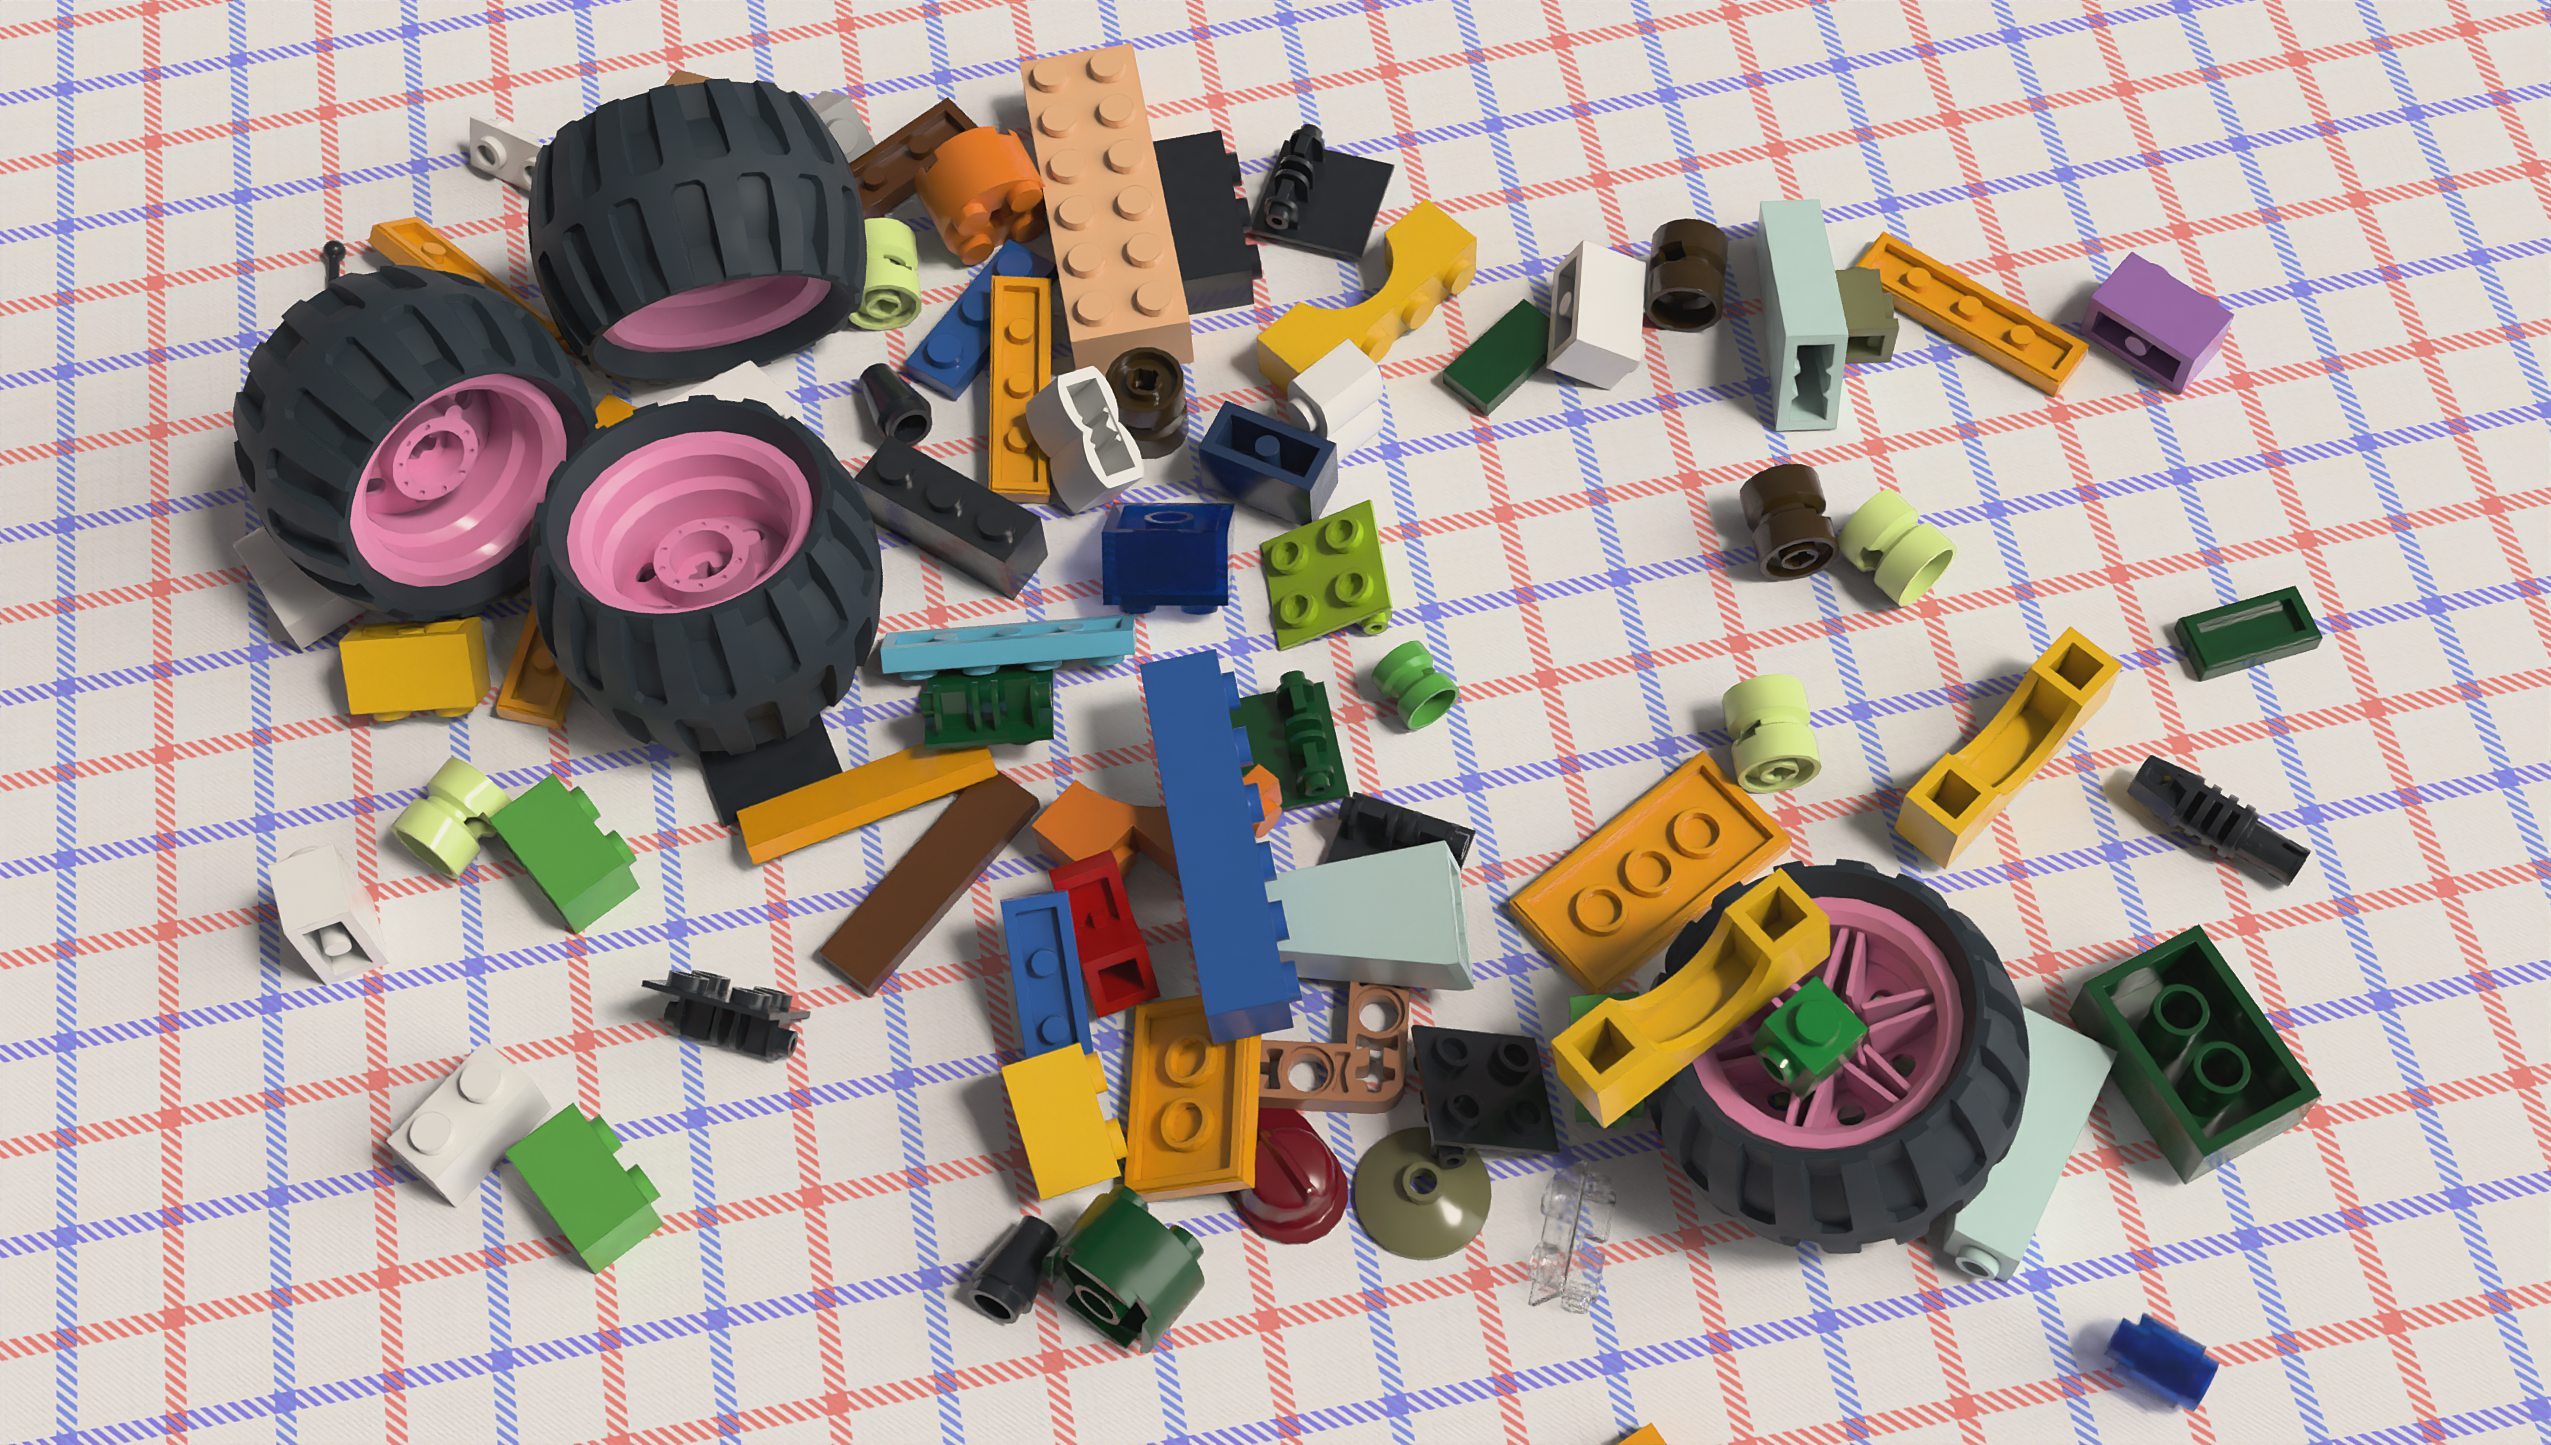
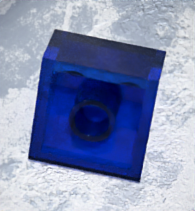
M1114 502L1101 532L1103 605H1119V611L1127 614L1150 613L1156 610V606H1181L1182 612L1195 615L1214 613L1218 610V606H1228L1233 579L1235 503Z

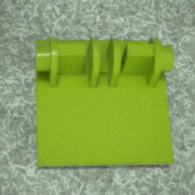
M1371 499L1262 542L1280 650H1287L1353 623L1363 626L1364 632L1370 635L1380 634L1388 629V621L1392 618L1393 606L1373 501Z

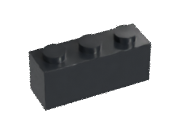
M1221 130L1153 141L1189 315L1254 304L1253 280L1263 279L1262 266L1257 244L1246 245L1244 233L1252 232V223L1247 198L1236 199L1234 187L1242 186L1236 151L1226 153Z
M891 435L888 436L854 478L875 524L1012 600L1017 597L1048 556L1041 517Z

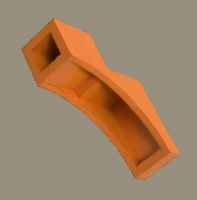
M1258 764L1243 777L1244 785L1258 784L1265 822L1252 825L1255 837L1261 838L1277 823L1282 813V808L1280 807L1282 796L1279 779ZM1075 779L1031 825L1040 850L1059 866L1111 849L1123 880L1134 867L1137 861V853L1141 851L1180 882L1166 807L1138 806L1119 802L1098 794Z

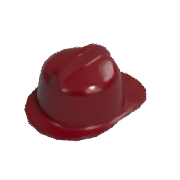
M1258 1107L1255 1187L1228 1191L1227 1193L1249 1222L1265 1237L1286 1245L1308 1244L1326 1236L1340 1222L1348 1202V1183L1337 1157L1301 1114L1294 1109Z

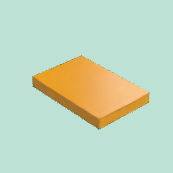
M1202 994L1135 1005L1126 1139L1129 1156L1125 1157L1123 1185L1135 1191L1144 1202L1255 1187V1152L1257 1144L1262 1034L1213 1044Z

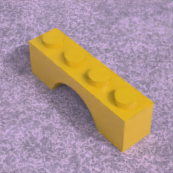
M1425 198L1384 232L1385 269L1389 275V279L1384 287L1369 300L1348 308L1324 309L1301 302L1296 304L1256 337L1259 372L1288 396L1287 388L1291 380L1346 339H1350L1376 364L1388 353L1395 340L1410 328L1414 330L1421 327L1429 319L1438 304L1450 294L1457 295L1469 286L1476 274L1477 238Z
M2070 626L2029 668L2012 696L1984 730L1958 753L1951 755L1947 752L1905 795L1894 830L1946 870L2105 704L2123 665Z
M1780 867L1723 911L1714 932L1704 946L1670 979L1650 992L1634 999L1618 1001L1608 997L1551 1041L1558 1077L1605 1129L1830 956L1829 917Z

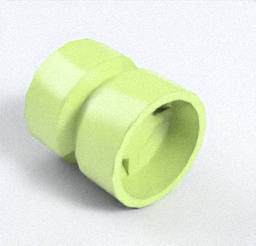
M888 218L864 220L867 241L865 286L858 312L851 313L848 318L862 328L872 330H892L906 326L915 320L922 311L920 280L917 273L918 260L915 234L909 226L898 220Z
M1890 488L1875 494L1865 502L1846 523L1837 541L1839 551L1862 572L1875 570L1874 582L1900 607H1903L1918 600L1942 577L1954 560L1958 549L1932 523L1918 525L1919 514L1917 510L1895 490Z
M1761 675L1746 679L1732 686L1724 693L1722 706L1728 734L1731 739L1735 740L1731 751L1737 781L1741 788L1758 793L1782 792L1804 785L1819 774L1822 766L1815 734L1811 728L1807 727L1811 720V714L1805 687L1801 680L1790 675Z
M451 757L426 784L430 795L427 800L413 799L390 827L394 835L418 858L443 875L452 879H458L481 852L478 839L480 837L489 838L496 835L497 832L489 818L510 804L512 800L499 786L479 770L463 760Z

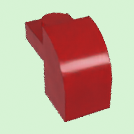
M1111 849L1049 870L1048 874L1053 889H1067L1081 976L1097 1017L1101 1018L1160 997L1161 994L1147 947L1132 915L1120 871Z

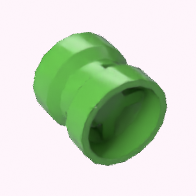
M1409 641L1393 649L1382 658L1371 675V681L1381 694L1386 698H1394L1398 702L1397 714L1411 730L1421 729L1438 720L1453 706L1459 696V689L1450 677L1444 672H1436L1433 668V656L1420 641Z

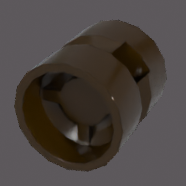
M1686 218L1667 222L1659 226L1653 233L1649 264L1651 273L1648 277L1645 312L1649 319L1658 326L1671 331L1688 333L1705 330L1714 326L1721 319L1725 289L1723 278L1725 277L1729 241L1725 233L1716 225L1703 220Z
M1137 347L1123 352L1112 361L1106 372V380L1117 402L1118 422L1133 437L1142 459H1158L1172 454L1183 444L1189 432L1184 372L1177 359L1168 352L1154 347Z
M1803 464L1774 466L1755 474L1744 483L1740 489V501L1747 526L1753 532L1752 544L1760 572L1766 578L1774 580L1804 578L1822 571L1835 561L1839 555V544L1831 517L1822 516L1826 510V500L1818 473L1812 467Z

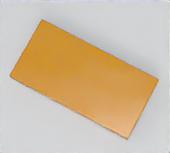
M1702 750L1510 900L1508 911L1587 995L1609 994L1668 947L1690 919L1697 923L1711 909L1712 900L1716 895L1738 881L1745 885L1788 851L1792 838Z

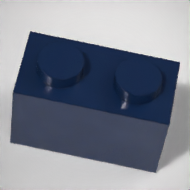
M1226 400L1198 447L1203 487L1300 526L1319 519L1338 484L1337 443Z

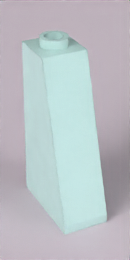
M1820 199L1760 201L1756 256L1776 431L1837 429L1848 329Z
M1445 840L1277 873V880L1265 882L1268 902L1282 900L1290 940L1277 942L1280 961L1294 960L1298 977L1453 991L1474 989L1461 871Z
M2022 1006L2028 1032L2030 1075L2018 1132L2007 1156L1990 1170L1988 1182L1981 1193L1959 1213L1952 1214L1948 1210L1942 1250L1956 1257V1264L1968 1274L1988 1281L1994 1280L1996 1277L2006 1283L2019 1266L2118 1053Z

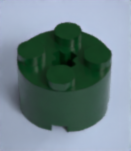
M1116 1184L1109 1193L1099 1194L1042 1260L1043 1271L1051 1285L1053 1286L1062 1277L1073 1291L1065 1302L1082 1320L1113 1343L1126 1349L1134 1339L1141 1341L1140 1353H1149L1205 1284L1203 1272L1197 1263V1260L1204 1253L1200 1242L1190 1232L1178 1225H1171L1168 1229L1148 1213V1206L1135 1191L1122 1184Z

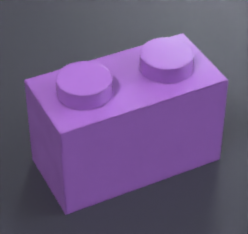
M2131 251L2091 296L2079 332L2178 395H2181L2220 350L2235 314L2223 308L2214 298L2197 292L2171 276L2162 266L2150 263Z

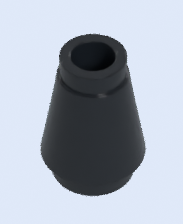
M885 363L873 364L863 371L859 384L863 390L879 437L885 441L891 435L909 446H914L921 442L932 428V409L930 403Z
M1024 1216L1019 1225L1008 1234L971 1274L973 1286L968 1293L970 1301L989 1317L1007 1324H1014L1021 1314L1029 1313L1044 1276L1042 1260L1059 1238L1055 1229L1037 1217Z

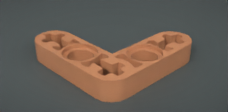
M1350 981L1346 1044L1261 1040L1260 1074H1271L1270 1061H1279L1277 1071L1280 1089H1270L1269 1075H1260L1258 1107L1358 1114H1380L1395 1108L1402 1100L1406 1088L1410 987L1401 986L1396 988L1395 985ZM1377 1002L1390 1005L1398 1014L1397 1022L1386 1031L1376 1032L1369 1030L1362 1024L1359 1018L1366 1006ZM1370 1050H1383V1076L1385 1079L1394 1080L1383 1082L1381 1092L1377 1093L1368 1092L1367 1082L1361 1080L1367 1078L1370 1072ZM1301 1062H1315L1325 1069L1328 1076L1321 1088L1305 1092L1298 1090L1289 1081L1290 1072Z

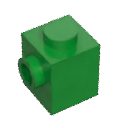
M1816 975L1763 1021L1751 1049L1757 1054L1766 1072L1779 1084L1788 1086L1803 1101L1854 1056L1869 1028Z

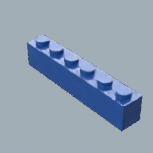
M1216 649L1140 664L1202 998L1213 1044L1294 1028L1289 1003L1302 1001V995L1294 960L1281 962L1277 942L1290 940L1282 900L1268 902L1265 882L1277 880L1270 842L1256 843L1252 824L1265 822L1258 784L1244 785L1241 767L1253 765L1246 726L1232 728L1229 712L1242 709L1234 671L1221 673Z

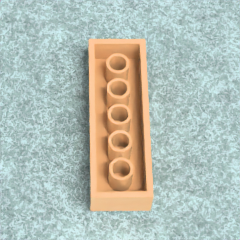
M1133 44L1019 62L1038 170L1046 186L1043 187V194L1075 370L1094 366L1106 378V372L1112 361L1123 352L1137 347H1154L1166 351L1177 359L1180 365L1193 363L1194 353L1190 318Z

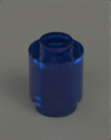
M2145 1312L2140 1314L2135 1323L2123 1317L2103 1355L2114 1360L2110 1375L2171 1409H2174L2178 1404L2191 1412H2194L2200 1404L2220 1364L2219 1361L2205 1354V1345Z

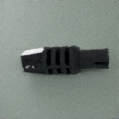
M2150 755L2144 761L2127 790L2129 795L2160 817L2167 825L2175 828L2176 825L2184 828L2183 834L2187 837L2192 838L2193 835L2201 838L2199 844L2208 848L2211 844L2218 848L2216 854L2222 858L2227 856L2233 859L2237 855L2248 863H2252L2267 872L2288 887L2311 853V850L2306 847L2304 848L2291 839H2287L2272 830L2271 827L2258 820L2260 814L2255 812V807L2247 804L2244 808L2237 804L2239 798L2233 794L2228 798L2220 794L2222 788L2216 784L2212 788L2203 784L2206 778L2201 775H2196L2154 755Z

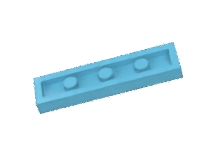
M1135 614L886 633L880 648L883 674L899 672L900 678L905 680H921L937 675V669L962 668V672L966 675H985L998 671L1000 665L1024 663L1026 669L1040 671L1057 668L1062 665V660L1087 658V663L1090 665H1113L1124 661V655H1135L1137 640Z

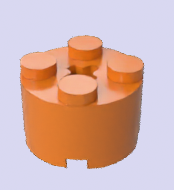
M983 126L956 135L933 152L938 161L926 173L923 166H921L915 176V191L945 246L953 254L959 255L962 262L966 265H976L985 261L991 256L994 248L1005 244L1008 239H1015L1019 243H1026L1037 238L1046 228V222L1043 219L1046 213L1043 187L1046 186L1018 135L1010 129H1007L1008 135H1002L997 133L994 126Z

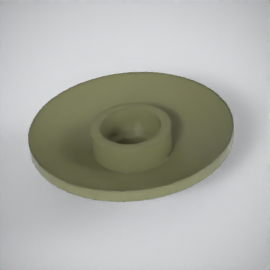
M1429 1127L1403 1129L1379 1141L1362 1161L1355 1182L1356 1209L1367 1233L1387 1251L1412 1260H1436L1462 1250L1475 1239L1483 1228L1491 1205L1490 1177L1479 1154L1472 1148L1466 1155L1467 1161L1463 1166L1455 1169L1442 1168L1439 1165V1160L1434 1159L1430 1154L1429 1145L1432 1140ZM1425 1175L1435 1181L1436 1187L1428 1194H1419L1411 1188L1410 1183L1415 1177Z

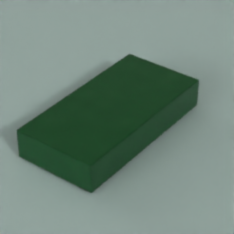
M1521 300L1443 370V383L1487 417L1547 362L1550 318L1527 300Z
M2296 585L2179 618L2174 627V631L2200 682L2317 649L2323 639Z

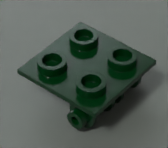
M1025 664L1000 666L998 671L985 675H966L962 670L937 671V675L928 678L927 692L920 694L922 717L926 718L925 750L949 749L959 751L972 746L1007 743L1027 745L1035 741L1054 740L1053 669L1028 670L1025 668Z
M1289 671L1280 676L1281 685L1277 687L1276 691L1240 698L1242 709L1230 711L1229 713L1233 729L1246 726L1253 765L1241 767L1243 777L1258 764L1277 777L1282 796V803L1280 804L1282 811L1343 799L1345 795L1350 796L1324 681L1313 683L1305 678L1303 671Z

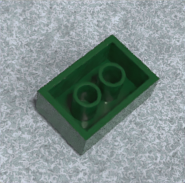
M2199 924L2085 982L2068 1013L2082 1035L2118 1052L2109 1070V1075L2185 1185L2299 1125L2322 1096Z

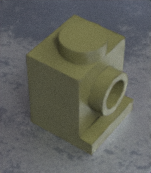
M1852 267L1847 270H1835L1848 329L1845 364L1891 363L1899 331L1898 318H1893L1892 294L1882 292L1880 269Z

